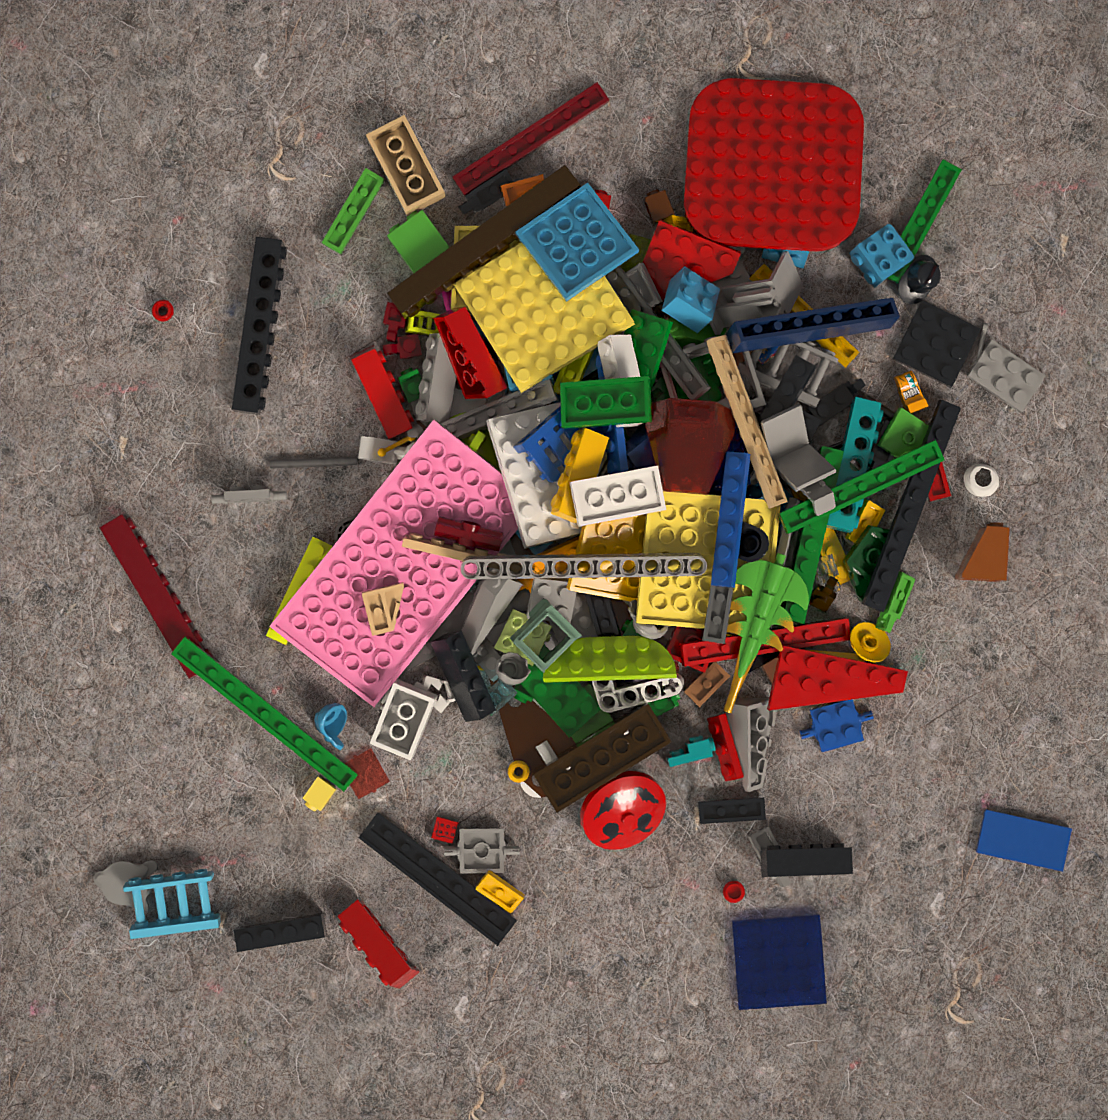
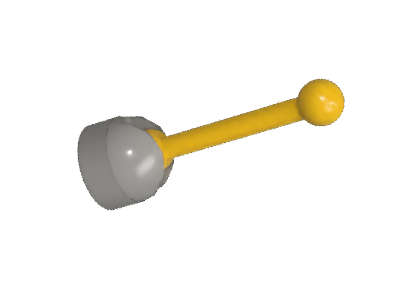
M418 424L412 426V429L407 430V437L386 448H380L378 455L383 457L386 455V452L407 441L410 443L416 442L424 430Z

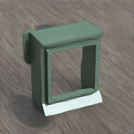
M542 599L529 612L530 618L510 637L511 641L543 673L576 639L582 636L547 599ZM549 616L567 636L541 660L523 640Z

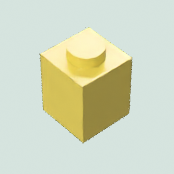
M318 776L302 799L306 801L305 805L314 812L317 809L322 811L338 788L321 776Z

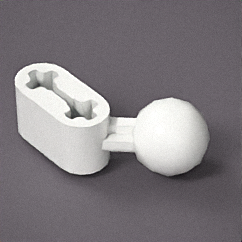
M362 436L358 459L397 464V459L402 460L415 442L407 447L398 446L381 457L378 455V450L386 448L397 441Z

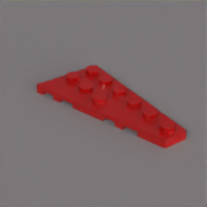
M782 645L783 650L779 651L767 710L903 693L908 671Z

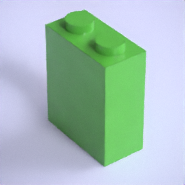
M423 210L419 213L417 211L411 213L406 218L407 221L405 223L394 225L387 235L389 241L413 274L450 248Z

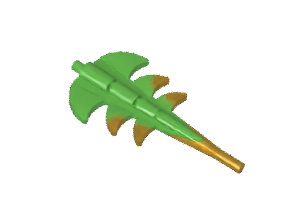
M777 553L774 563L758 560L747 562L737 569L735 584L749 587L752 590L751 596L737 597L731 601L730 610L742 612L747 617L746 621H734L727 626V632L735 633L741 636L742 639L731 689L723 709L725 712L732 713L738 693L761 645L766 644L779 651L783 650L778 636L770 630L771 625H781L790 632H794L793 621L789 613L781 606L782 602L791 601L800 605L804 610L808 608L809 595L806 584L795 571L783 566L786 555Z

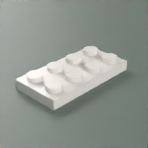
M658 466L569 482L578 527L666 510Z

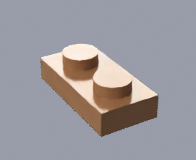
M713 662L706 669V672L702 673L684 693L700 707L730 675L717 662Z

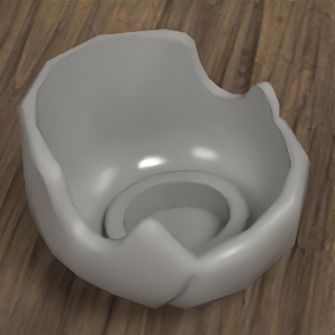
M508 652L502 654L496 662L498 678L508 685L522 683L531 672V669L528 668V660L521 657L518 653Z

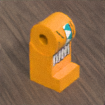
M912 371L894 377L899 397L906 411L912 414L928 407L927 401L923 397Z

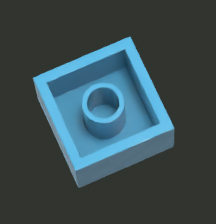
M684 266L669 281L662 311L698 333L713 320L720 289Z

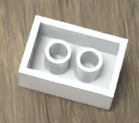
M397 679L392 685L370 744L411 760L415 755L438 695Z

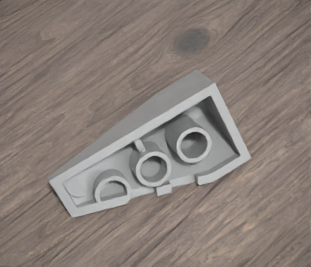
M490 567L487 568L488 571L493 573L499 570ZM480 579L461 629L472 655L523 584L517 579Z
M769 697L737 699L732 713L727 712V720L744 775L742 782L745 792H751L763 787L768 762L765 754L767 746L771 747L772 740L769 739L771 726H775L776 710H767Z

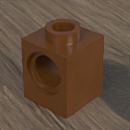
M659 189L647 193V197L644 198V204L653 226L657 225L660 219L664 220L674 215L665 190L660 192Z

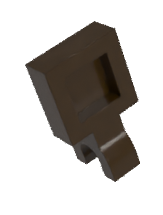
M830 576L824 586L817 584L811 593L809 604L826 613L837 596L833 591L838 579Z

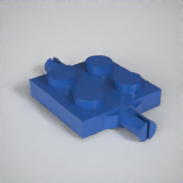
M853 699L837 701L809 709L812 718V728L800 730L799 732L802 740L814 736L819 743L821 752H826L864 741L861 722L873 720L874 717L871 710L859 714L855 709Z

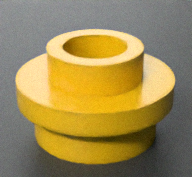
M514 761L508 767V776L514 782H523L529 776V767L523 761ZM517 767H520L523 770V773L520 776L514 773V770Z

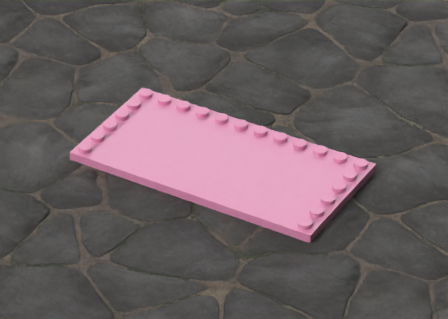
M434 419L269 627L375 707L477 580L467 579L461 574V560L402 547L405 534L418 533L423 535V539L439 538L445 541L444 544L453 545V543L457 542L434 536L438 517L441 516L461 522L466 520L478 523L481 527L504 532L500 552L518 530L502 473ZM466 546V549H470V550H474V551H475V548L485 549V548L478 547V546H476V547H467V546ZM485 549L491 555L497 556V553H499L498 551ZM467 563L464 566L465 570L469 573L477 570L476 564ZM403 582L404 589L394 631L372 636L362 592Z

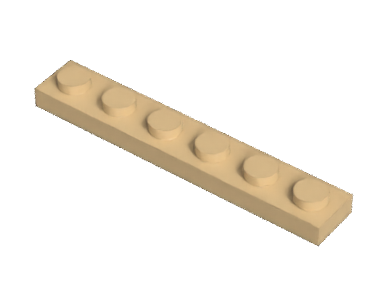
M418 533L405 534L402 547L461 561L468 556H495L488 554L487 550L475 548L474 551L466 549V546L458 543H453V545L444 544L445 541L439 538L423 539V535ZM491 562L487 566L500 569L499 564L496 562ZM513 562L509 568L513 572H519L522 569V565L519 562Z

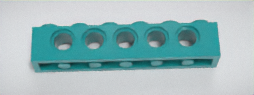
M855 397L852 400L841 449L844 453L836 486L865 473L867 466L872 464L874 452H871L872 443L876 444L879 431L876 430L877 422H881L883 416L880 402ZM860 418H865L869 421V428L865 429L860 426ZM856 439L864 442L865 447L863 450L855 447L854 442ZM855 460L860 464L859 471H853L850 468V461ZM864 499L849 505L851 509L849 514H844L841 510L830 514L826 528L851 533L854 528L857 529L860 516H857L858 507H862Z

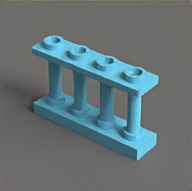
M198 869L191 874L176 872L168 877H163L162 874L145 880H141L140 877L129 879L123 886V892L132 891L136 922L132 924L129 930L130 939L219 928L221 923L220 913L214 914L211 911L207 881H212L213 871ZM198 883L202 907L201 916L192 917L189 914L185 884ZM176 885L180 916L178 919H170V917H167L163 887ZM154 888L158 919L155 922H148V920H145L141 890Z

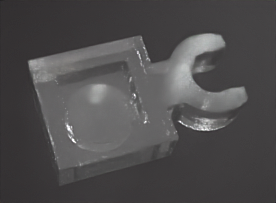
M832 554L819 558L815 577L817 581L822 580V586H824L830 576L835 578V576L839 575ZM839 582L835 585L834 592L841 590Z

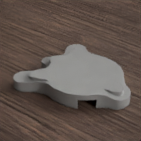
M149 860L143 864L118 861L108 866L105 870L97 872L94 875V883L100 887L104 896L110 902L134 908L132 891L123 892L124 884L129 879L135 877L145 880L158 869V864L155 860ZM154 888L141 890L144 914L149 911L147 897Z

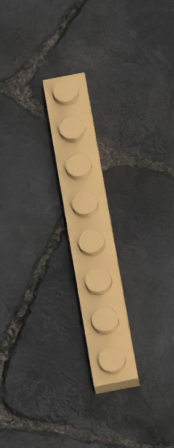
M726 335L711 338L706 341L708 350L714 361L717 375L720 377L723 385L724 394L732 409V415L738 425L740 436L744 441L748 454H751L750 461L763 492V498L769 509L788 502Z

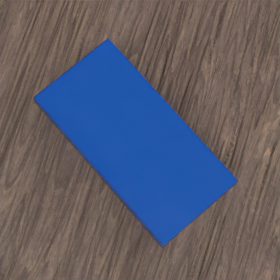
M985 809L976 853L1063 872L1072 828Z

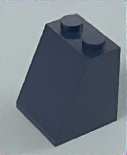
M666 422L642 423L625 443L628 471L658 466L661 481L666 477L665 474L668 470L672 471L677 456L684 453L683 448Z

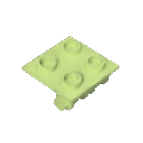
M513 609L494 649L503 653H518L521 657L528 660L529 665L534 666V663L510 639L528 620L526 614ZM541 622L523 640L537 656L545 641L548 642L550 640L551 634L549 632L552 626Z

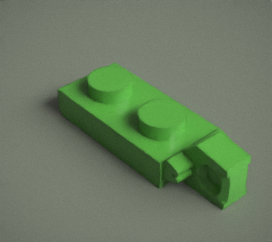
M899 571L884 612H880V616L877 619L876 628L891 633L894 622L902 616L915 578Z

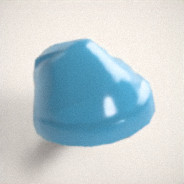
M340 703L328 704L314 715L315 728L324 736L325 741L341 750L344 745L337 736L345 726L347 710Z

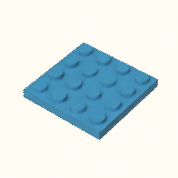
M586 183L516 231L517 237L566 302L639 252L638 247L589 183Z

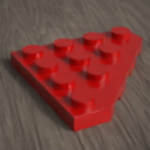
M660 219L642 263L645 264L661 299L664 300L670 279L684 266L712 283L733 274L741 252Z

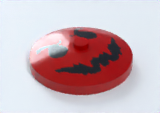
M625 771L587 795L580 812L582 829L593 844L604 849L618 850L634 846L645 840L659 826L666 809V797L658 782L650 775L638 771Z

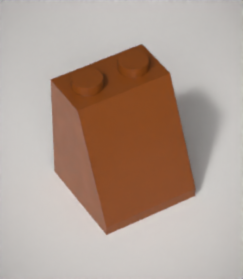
M990 522V524H986V527L980 528L955 574V579L988 582L1007 581L1010 527H1003L1004 523Z

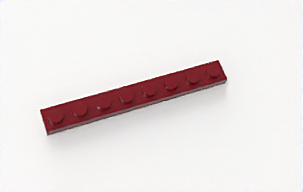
M596 82L452 176V179L462 194L466 196L479 185L504 169L509 168L607 104L609 98L599 83Z

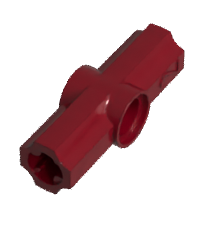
M441 516L438 517L434 536L454 540L463 546H478L498 552L504 532L481 527L480 524L466 520L461 522Z

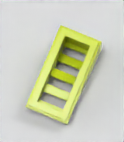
M420 311L414 316L418 317L417 327H413L414 317H407L405 332L427 336L432 333H439L436 324L435 330H431L432 319L441 314ZM423 318H427L426 329L422 328Z

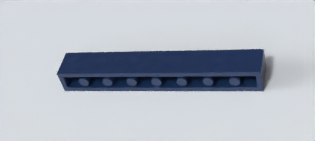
M892 297L735 321L726 335L732 353L890 329L899 319L900 315Z

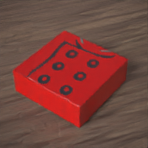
M437 816L431 838L453 844L458 822Z

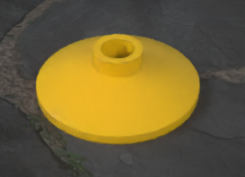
M869 622L859 623L850 633L852 648L864 660L880 662L889 655L891 650L890 640L885 631L876 628L875 624Z

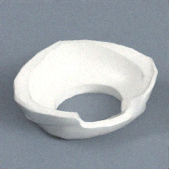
M973 464L964 473V484L971 494L986 497L992 495L997 490L999 477L996 470L991 466ZM981 468L989 470L991 475V483L985 487L979 486L975 481V475Z

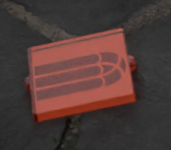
M372 748L358 756L354 755L353 759L345 763L358 773V776L350 784L358 799L371 792L375 793L378 788L390 782Z

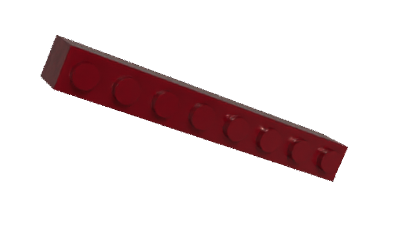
M121 514L99 527L171 650L174 651L186 636L214 658L210 649H205L202 645L203 637L197 629L193 630L190 624L192 619L186 610L183 612L180 608V598L175 591L172 593L167 586L170 584L167 576L164 573L160 574L157 569L159 565L157 559L153 554H148L146 550L148 545L142 535L138 536L134 529L137 526L130 516L127 518L126 515ZM178 660L189 679L198 676Z

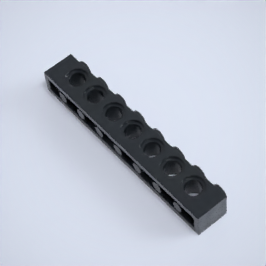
M256 237L231 409L234 412L260 415L261 410H265L266 397H263L264 389L268 388L269 376H266L267 367H271L272 354H269L270 345H274L275 333L272 332L273 324H277L278 311H275L276 302L279 303L281 298V290L278 289L279 281H283L284 268H281L282 259L285 260L287 255V247L284 246L282 240ZM268 257L275 258V262L271 267L264 266V260ZM266 278L271 279L272 284L269 288L264 289L261 287L262 280ZM261 300L269 302L265 310L258 309V303ZM259 321H263L266 324L265 329L261 332L255 331V325ZM255 343H261L263 348L261 352L253 353L252 346ZM253 364H257L260 367L256 375L249 374V367ZM249 386H256L257 391L254 396L249 397L246 395V389Z

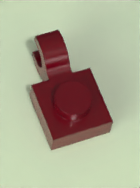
M387 302L383 325L389 326L386 336L387 342L396 343L398 328L405 329L407 318L404 319L391 302Z
M419 334L397 337L398 344L383 345L385 356L400 353L401 360L422 356Z

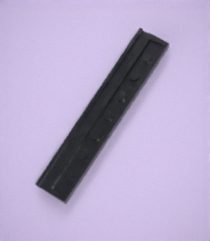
M377 812L358 837L497 946L517 922L515 917L477 891L475 886L379 812Z

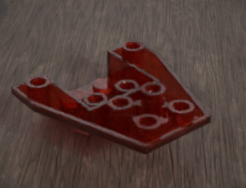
M668 398L651 403L652 422H647L645 428L655 465L659 469L662 490L664 492L708 495L735 434L736 420L732 415V410L717 402Z

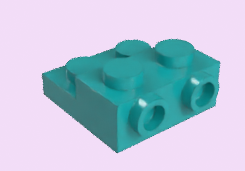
M703 735L690 737L689 742L685 743L687 752H684L682 749L670 751V756H667L666 760L668 766L673 767L713 757L712 751H716L713 738H703Z

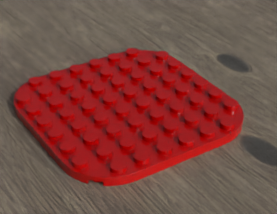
M728 78L718 80L705 87L695 98L689 117L684 212L689 225L699 235L725 246L825 251L840 245L854 231L860 213L864 118L856 100L845 90L824 83Z

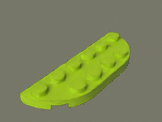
M642 636L586 637L576 639L543 673L544 682L677 678L675 663L670 653L660 643Z

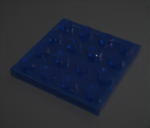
M820 914L732 920L738 1010L827 1004Z

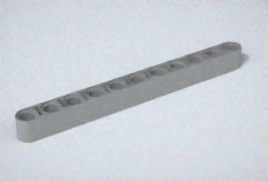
M699 553L468 556L461 562L460 570L461 574L467 579L700 576L705 573L707 562ZM673 559L678 560L680 563L679 567L675 570L668 568L669 561ZM694 559L702 561L699 569L690 568V564ZM605 560L612 562V567L608 571H603L600 568V564ZM626 560H632L635 565L633 569L625 570L622 567L623 563ZM655 560L657 566L653 570H647L645 568L646 562ZM540 561L544 563L545 568L540 572L534 571L532 565L535 562ZM559 561H564L567 563V568L560 572L555 569V564ZM587 561L590 567L586 571H580L577 568L579 562ZM472 562L476 564L477 570L473 573L467 572L464 568L467 563ZM496 562L499 564L500 569L494 573L490 572L487 569L488 564ZM511 563H521L522 569L519 572L511 571L509 568Z

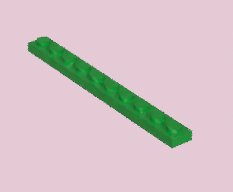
M185 636L171 653V655L343 792L358 776L357 772L188 637Z

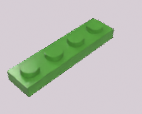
M365 168L321 242L323 245L340 255L342 254L383 185L384 178Z

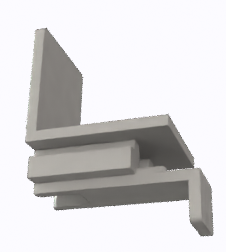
M783 251L769 279L722 287V292L728 304L717 306L713 320L709 322L715 335H720L724 326H731L735 321L790 313L803 287V283L788 251Z
M796 404L762 420L761 426L764 440L777 474L795 492L800 490L812 502L814 513L817 516L834 509L836 504L833 491L822 479L836 473V469L809 444L802 406Z

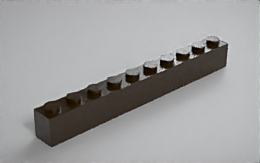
M566 165L562 166L387 292L389 299L404 319L414 317L425 304L429 305L435 302L438 295L443 291H450L455 287L454 285H456L457 281L470 275L478 266H484L489 263L493 255L507 250L509 244L514 240H520L516 235L517 230L579 189L581 184Z

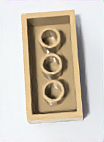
M405 115L366 134V138L407 217L414 211L418 212L446 197Z

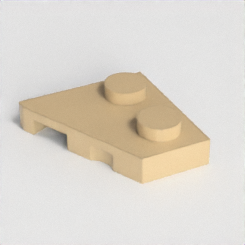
M403 582L362 592L372 636L394 631L404 589Z

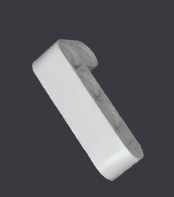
M677 673V678L646 679L617 687L616 680H609V683L606 685L601 684L599 681H592L600 709L604 712H613L675 696L682 690L684 679ZM671 679H673L674 683L678 682L676 689L673 686H667L663 692V686L668 685ZM654 685L657 688V694H649L646 686ZM627 690L635 692L636 699H627L625 692ZM604 697H613L615 705H607L604 702Z

